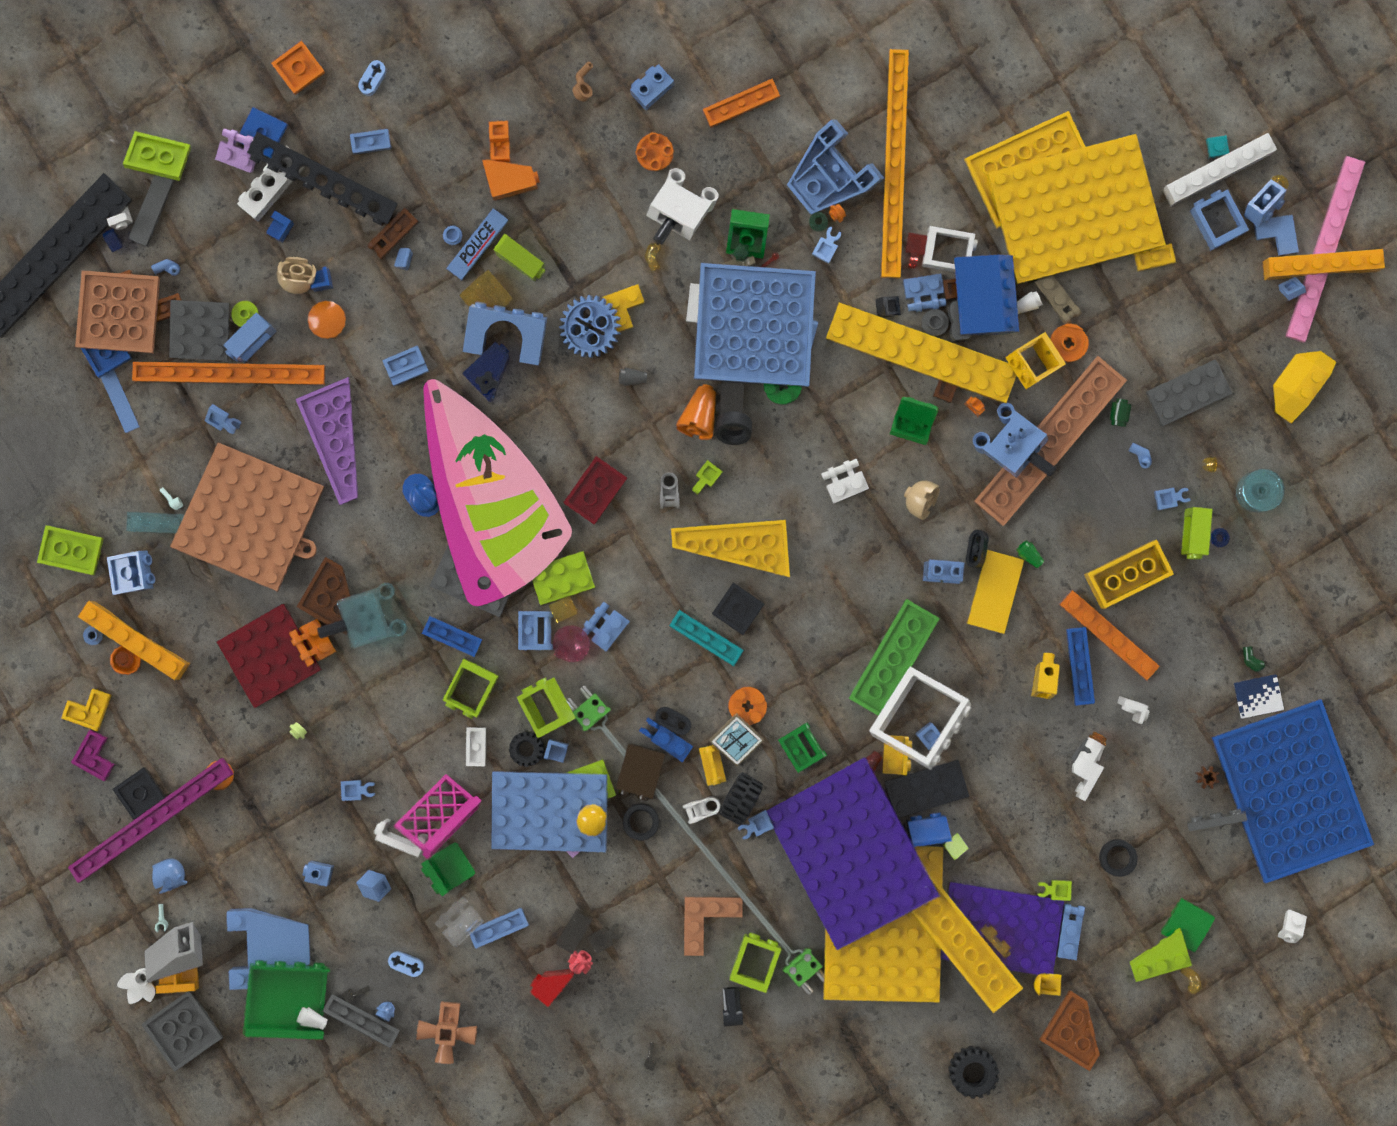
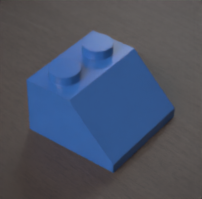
M941 812L929 814L930 817L922 818V815L911 816V820L906 822L909 839L913 847L952 841L947 817L941 815Z

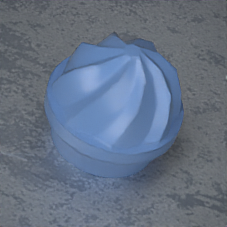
M383 1002L376 1008L378 1011L375 1015L389 1022L391 1017H394L395 1008L391 1002Z

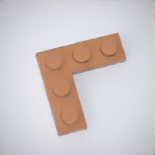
M685 897L684 956H704V917H742L741 897Z

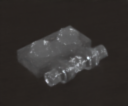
M464 897L459 901H455L452 907L446 913L443 912L439 916L440 919L435 923L439 929L446 924L447 928L442 933L454 947H458L484 922L472 906H469L466 910L463 908L468 903ZM458 912L460 916L452 922L451 918Z

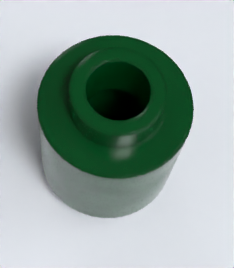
M1117 399L1116 402H1112L1111 425L1126 427L1127 422L1129 423L1132 404H1128V400Z

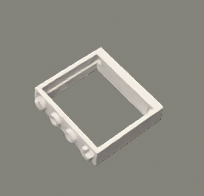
M909 667L869 732L873 737L931 770L937 762L939 763L942 751L949 747L952 735L956 734L961 728L962 719L969 715L971 703L969 699ZM917 679L960 703L927 757L883 733Z

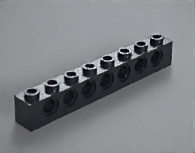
M258 132L247 151V154L250 155V160L258 164L262 161L268 164V169L276 173L279 170L286 173L284 177L293 182L297 179L303 182V187L311 191L315 188L321 191V196L329 200L333 197L338 200L337 204L347 209L351 206L356 209L355 213L363 217L366 214L373 217L372 221L380 226H383V224L388 225L398 204ZM272 149L275 155L273 158L267 159L264 157V151ZM290 158L292 160L291 167L284 168L281 165L282 160ZM301 167H308L310 174L306 177L300 176L299 169ZM321 175L328 179L327 184L324 186H320L316 182L317 178ZM338 184L345 187V192L341 195L334 192V187ZM355 193H359L363 197L362 201L358 204L351 200L352 195ZM371 202H377L380 205L378 212H371L369 210Z

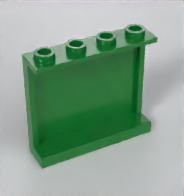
M255 960V963H250L243 1024L244 1036L323 1039L324 1031L322 1029L301 1026V1023L297 1022V1018L302 1007H309L323 1017L324 1012L322 1011L325 1004L327 974L330 972V969L324 963H313V966H308L304 962H294V965H286L284 961H275V964H267V961Z

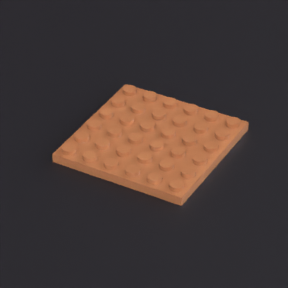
M218 443L170 547L278 592L325 487Z

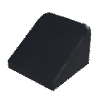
M886 296L875 300L877 316L882 318L901 315L899 296Z

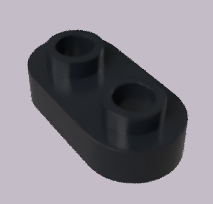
M974 530L970 534L966 553V563L969 567L978 569L985 563L989 536L985 531Z
M661 707L656 711L655 719L659 725L679 735H685L690 731L691 721L688 717L669 707ZM665 712L669 715L667 720L661 718L662 713ZM681 721L686 724L683 729L678 727V723Z

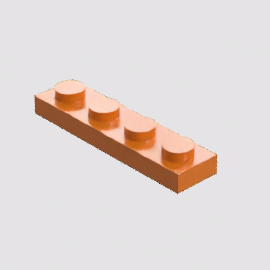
M772 78L703 109L710 128L776 100L780 98V94Z

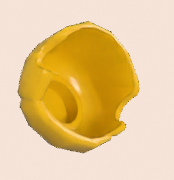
M595 804L586 805L578 814L577 827L581 833L587 836H597L605 828L607 815L600 806Z

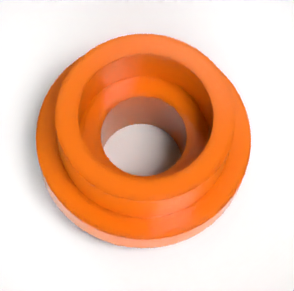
M839 204L830 206L829 215L834 221L842 222L843 218L846 217L843 208Z

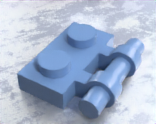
M941 274L903 280L906 299H914V303L907 304L908 312H922V309H939L941 306H946L945 298H937V294L944 293ZM930 296L931 301L921 302L920 297Z
M603 602L600 607L597 606L594 610L595 614L591 619L584 623L581 633L587 636L590 631L594 632L595 635L591 641L607 652L630 621L616 610L609 616L606 611L610 606ZM602 617L606 621L601 626V628L598 629L595 625Z

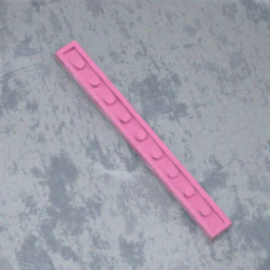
M1349 156L1345 157L1313 254L1335 253L1365 164L1364 161ZM1328 273L1305 276L1303 285L1306 292L1298 297L1285 337L1303 343L1306 342Z

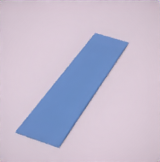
M113 370L102 376V382L125 433L138 428V422L115 371Z

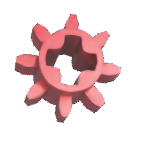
M583 950L579 953L574 951L568 960L570 970L575 974H581V972L587 974L593 964L590 954Z

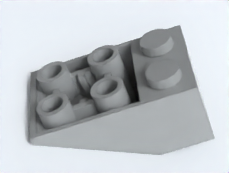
M193 922L174 927L145 950L147 983L203 966L201 935Z

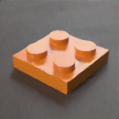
M302 41L271 63L294 95L325 74L323 68Z

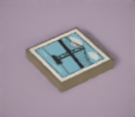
M736 713L709 740L733 764L738 766L764 741V738Z

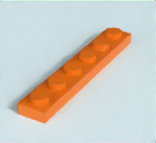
M1073 590L1059 604L1145 680H1148L1160 667Z

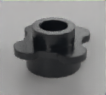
M486 371L483 376L476 377L475 383L480 386L483 394H487L488 391L498 386V382L493 379L490 371Z

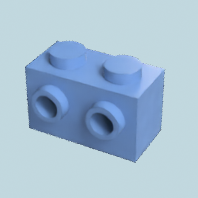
M659 64L656 67H650L645 72V77L641 80L637 79L631 85V95L645 110L650 108L674 86V80Z
M1271 179L1248 203L1244 217L1258 227L1264 221L1267 223L1273 216V212L1276 209L1279 210L1285 203L1283 199L1287 190Z

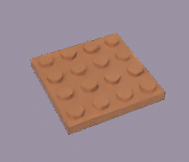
M82 271L75 347L154 354L160 277Z

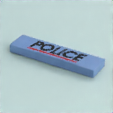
M493 208L449 264L447 270L460 280H463L509 220Z

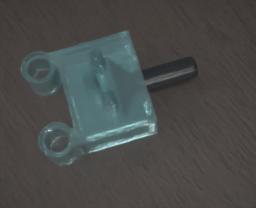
M382 583L375 589L338 600L337 605L342 620L318 627L319 637L322 639L346 631L351 648L355 649L385 638H396L404 635L407 630L406 623L403 620L396 619L387 626L379 600L387 601L394 596L395 589L393 585ZM382 587L389 589L390 595L388 597L381 595L380 589ZM394 623L401 625V633L397 634L392 630Z

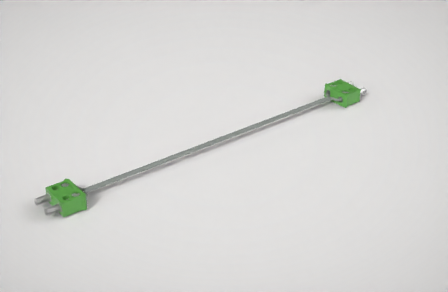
M582 686L583 689L580 688V691L588 700L577 707L571 698H568V704L573 711L576 721L582 727V731L601 729L623 757H625L626 750L605 726L608 719L606 714L610 711V708H607L596 694L592 695L586 686ZM593 700H596L598 702L597 706H594L592 704ZM581 712L583 717L579 718L577 713ZM604 716L605 719L602 722V726L593 728L592 726ZM656 788L654 794L788 954L785 960L786 966L782 968V972L787 973L798 987L801 986L810 995L813 989L806 982L816 973L821 981L824 982V973L821 970L822 965L812 955L811 949L805 948L803 951L801 949L792 951ZM797 952H800V954H798L793 960H791L788 963L791 954H796ZM814 962L815 965L811 968L810 964ZM799 974L800 979L796 980V976Z

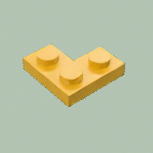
M637 284L602 297L607 300L606 305L608 303L613 304L610 310H617L614 316L621 318L616 323L622 325V327L616 328V331L622 332L633 328L627 309L645 303L639 285Z

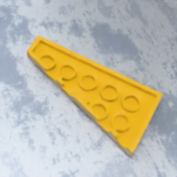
M786 520L671 528L672 548L790 577Z

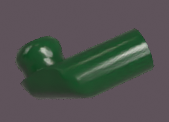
M1253 646L1243 647L1245 665L1256 672L1263 670L1265 663L1253 656Z

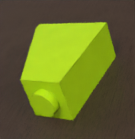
M506 234L502 236L495 246L494 251L499 258L534 282L545 273V264Z

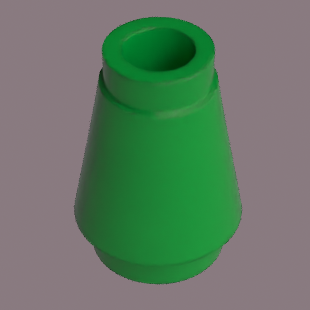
M1026 540L1016 549L1018 556L1035 568L1040 567L1044 563L1043 558L1032 542Z

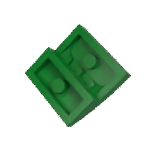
M1181 897L1172 910L1170 918L1161 929V934L1169 937L1180 928L1186 948L1195 953L1208 933L1215 916Z

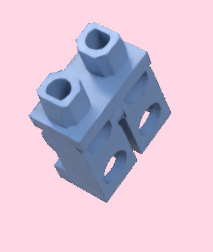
M940 560L924 562L923 581L941 582L942 580V583L960 584V582H963L964 562Z

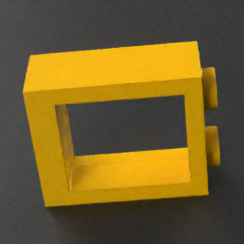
M1046 332L1005 357L1025 389L1033 386L1066 364ZM1030 347L1034 348L1047 368V371L1037 377L1021 355L1022 352Z

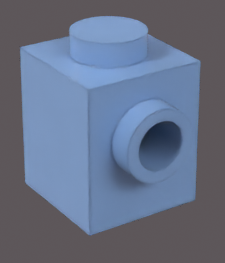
M316 861L308 862V865L305 864L303 869L304 881L322 886L330 885L334 865Z

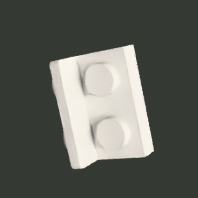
M1119 696L1117 703L1122 705L1121 709L1134 713L1132 720L1143 724V721H1146L1149 716L1148 706Z

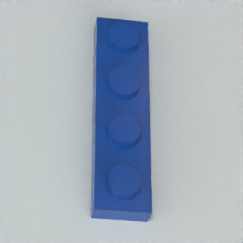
M1086 627L1066 629L1075 706L1095 704Z

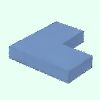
M1293 215L1271 218L1267 223L1264 221L1260 227L1254 224L1256 240L1275 238L1278 256L1299 252Z

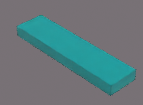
M680 610L669 625L732 666H735L744 651Z

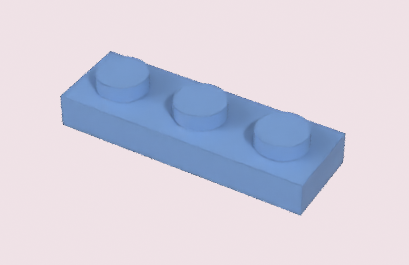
M521 907L468 930V933L476 949L529 926V923Z

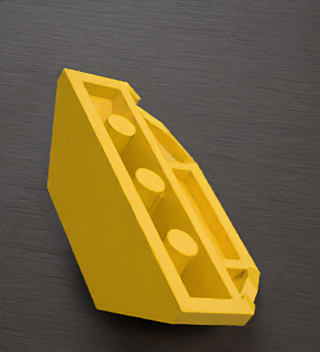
M1322 351L1295 354L1273 384L1275 413L1290 424L1293 423L1308 407L1330 377L1336 361Z

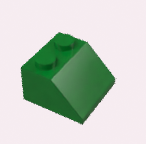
M732 209L726 254L753 256L754 258L764 259L770 214Z

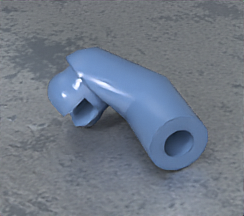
M169 259L151 266L155 274L166 271L175 276L180 272V266Z
M1132 443L1129 452L1138 456L1142 468H1149L1152 464L1149 450Z

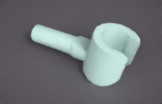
M164 488L160 489V492L169 501L168 503L171 508L178 510L183 507L179 497L173 499Z
M158 904L159 921L155 925V931L158 932L160 929L159 924H162L165 932L169 924L164 920L163 904Z

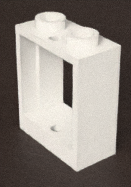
M930 226L926 238L922 267L955 272V264L932 260L936 234L968 240L965 257L972 256V251H976L977 240H975V234Z

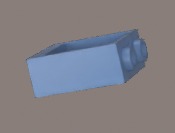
M1220 189L1210 195L1211 198L1206 201L1204 198L1193 203L1195 207L1190 210L1211 251L1249 231L1228 190L1222 192ZM1223 198L1238 227L1215 238L1201 209Z
M255 313L224 344L227 348L225 352L236 362L240 360L245 363L277 331L262 316Z

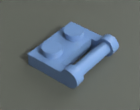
M518 611V650H553V644H551L552 611ZM538 617H544V644H538Z

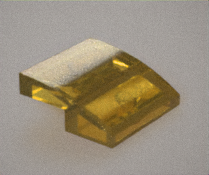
M489 269L459 295L468 307L475 304V302L486 303V307L494 308V305L505 307L513 300Z

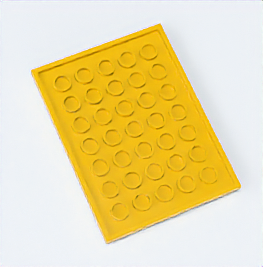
M1137 134L987 173L1008 255H1013L1016 285L1166 245Z
M914 847L923 865L942 887L943 847ZM911 911L839 950H836L825 929L823 999L940 1002L941 948Z

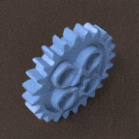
M588 295L586 300L581 296L580 302L575 299L573 300L574 306L567 305L569 312L563 311L566 318H560L564 325L559 326V328L564 329L565 332L561 333L560 336L567 337L563 343H570L568 349L572 350L575 348V354L578 355L581 351V356L585 357L588 352V356L593 358L595 352L596 356L600 357V351L608 353L606 347L608 346L613 349L614 347L611 342H618L615 335H621V333L616 331V328L622 327V325L617 324L616 321L621 318L614 316L617 310H610L613 304L608 303L606 305V299L603 298L600 301V297L595 296L593 300L592 296ZM586 309L590 310L588 318L583 317V312ZM576 318H580L595 328L600 329L605 335L589 329V327L576 321ZM602 318H606L607 323L601 328L599 322ZM576 326L581 327V333L579 335H575L574 329ZM596 334L598 340L595 344H591L590 339Z

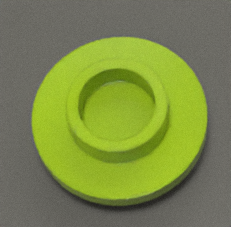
M241 301L233 307L231 315L234 323L242 327L255 313L259 314L253 303Z

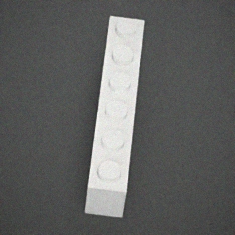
M1269 133L1166 185L1162 191L1170 206H1173L1273 154L1277 148Z

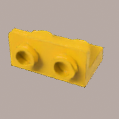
M889 735L912 749V741L909 740L908 736ZM884 743L882 773L907 775V771L911 770V760H908V756Z

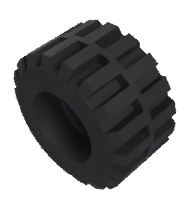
M743 772L739 774L720 808L719 815L741 826L756 804L762 792L763 783Z
M968 1046V1049L961 1048V1052H956L954 1059L951 1058V1065L948 1067L949 1077L953 1086L963 1096H970L971 1099H975V1097L984 1098V1094L988 1096L991 1094L990 1090L996 1088L995 1083L999 1081V1069L997 1068L996 1061L988 1051L982 1050L981 1047L976 1046V1048H973V1046ZM972 1062L981 1063L985 1068L983 1077L977 1082H968L963 1078L964 1068Z

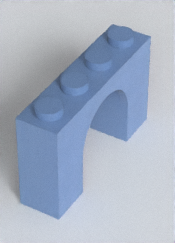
M475 302V304L469 306L463 352L482 355L485 351L486 337L490 325L497 321H509L516 325L522 334L519 362L534 365L540 364L547 317H543V314L538 312H532V315L525 314L524 310L521 309L508 311L505 310V307L494 305V308L486 307V303Z

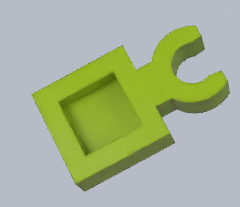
M1051 880V885L1045 882H1038V886L1045 887L1043 893H1037L1039 897H1046L1048 894H1051V900L1071 901L1072 881Z

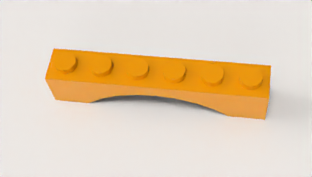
M1383 249L1270 257L1263 261L1264 280L1326 273L1378 272L1385 268Z
M88 601L78 616L173 680H180L190 665L189 662L131 628L95 601Z

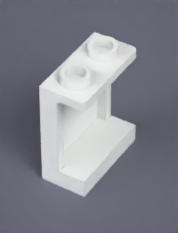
M390 819L377 824L374 834L377 835L375 840L416 857L423 854V851L409 839L387 830ZM421 834L418 836V840L425 844L428 841V835Z

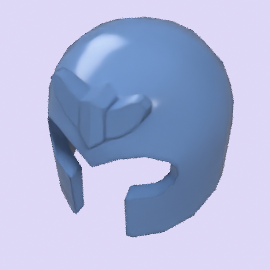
M173 858L165 859L152 866L154 888L163 887L159 894L187 884V881L184 880V868L178 860Z

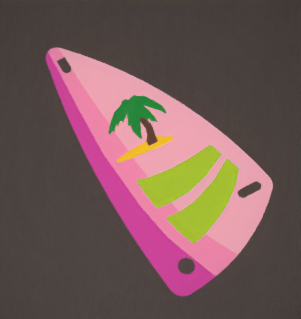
M431 379L425 383L423 390L427 440L436 496L450 552L466 599L473 606H481L515 592L537 577L564 548L571 537L572 529L549 487L515 443L473 404L438 380ZM439 389L441 402L435 403L432 391ZM554 529L562 530L561 536L546 540L542 538L543 532ZM486 576L490 579L491 585L488 589L482 590L478 587L477 582L480 577Z

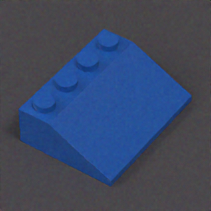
M1013 255L954 258L961 335H1006L1019 332Z

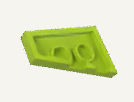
M1180 928L1174 931L1175 933L1168 938L1159 941L1160 943L1152 949L1146 950L1130 961L1136 982L1192 966Z

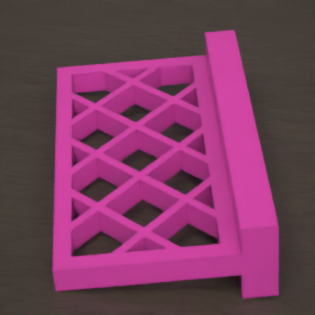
M445 774L394 827L423 851L422 855L429 859L479 809L482 800L477 796L473 797ZM445 781L452 786L451 792L441 791V785ZM430 796H439V804H429L428 798ZM442 796H452L453 804H442ZM455 796H463L467 801L464 804H456ZM440 808V817H430L429 809ZM443 808H453L454 814L443 817ZM426 809L427 817H416V810ZM405 821H413L414 830H406L402 824ZM416 821H427L428 829L417 830ZM430 821H441V828L431 829ZM417 834H428V841L423 844L418 840Z

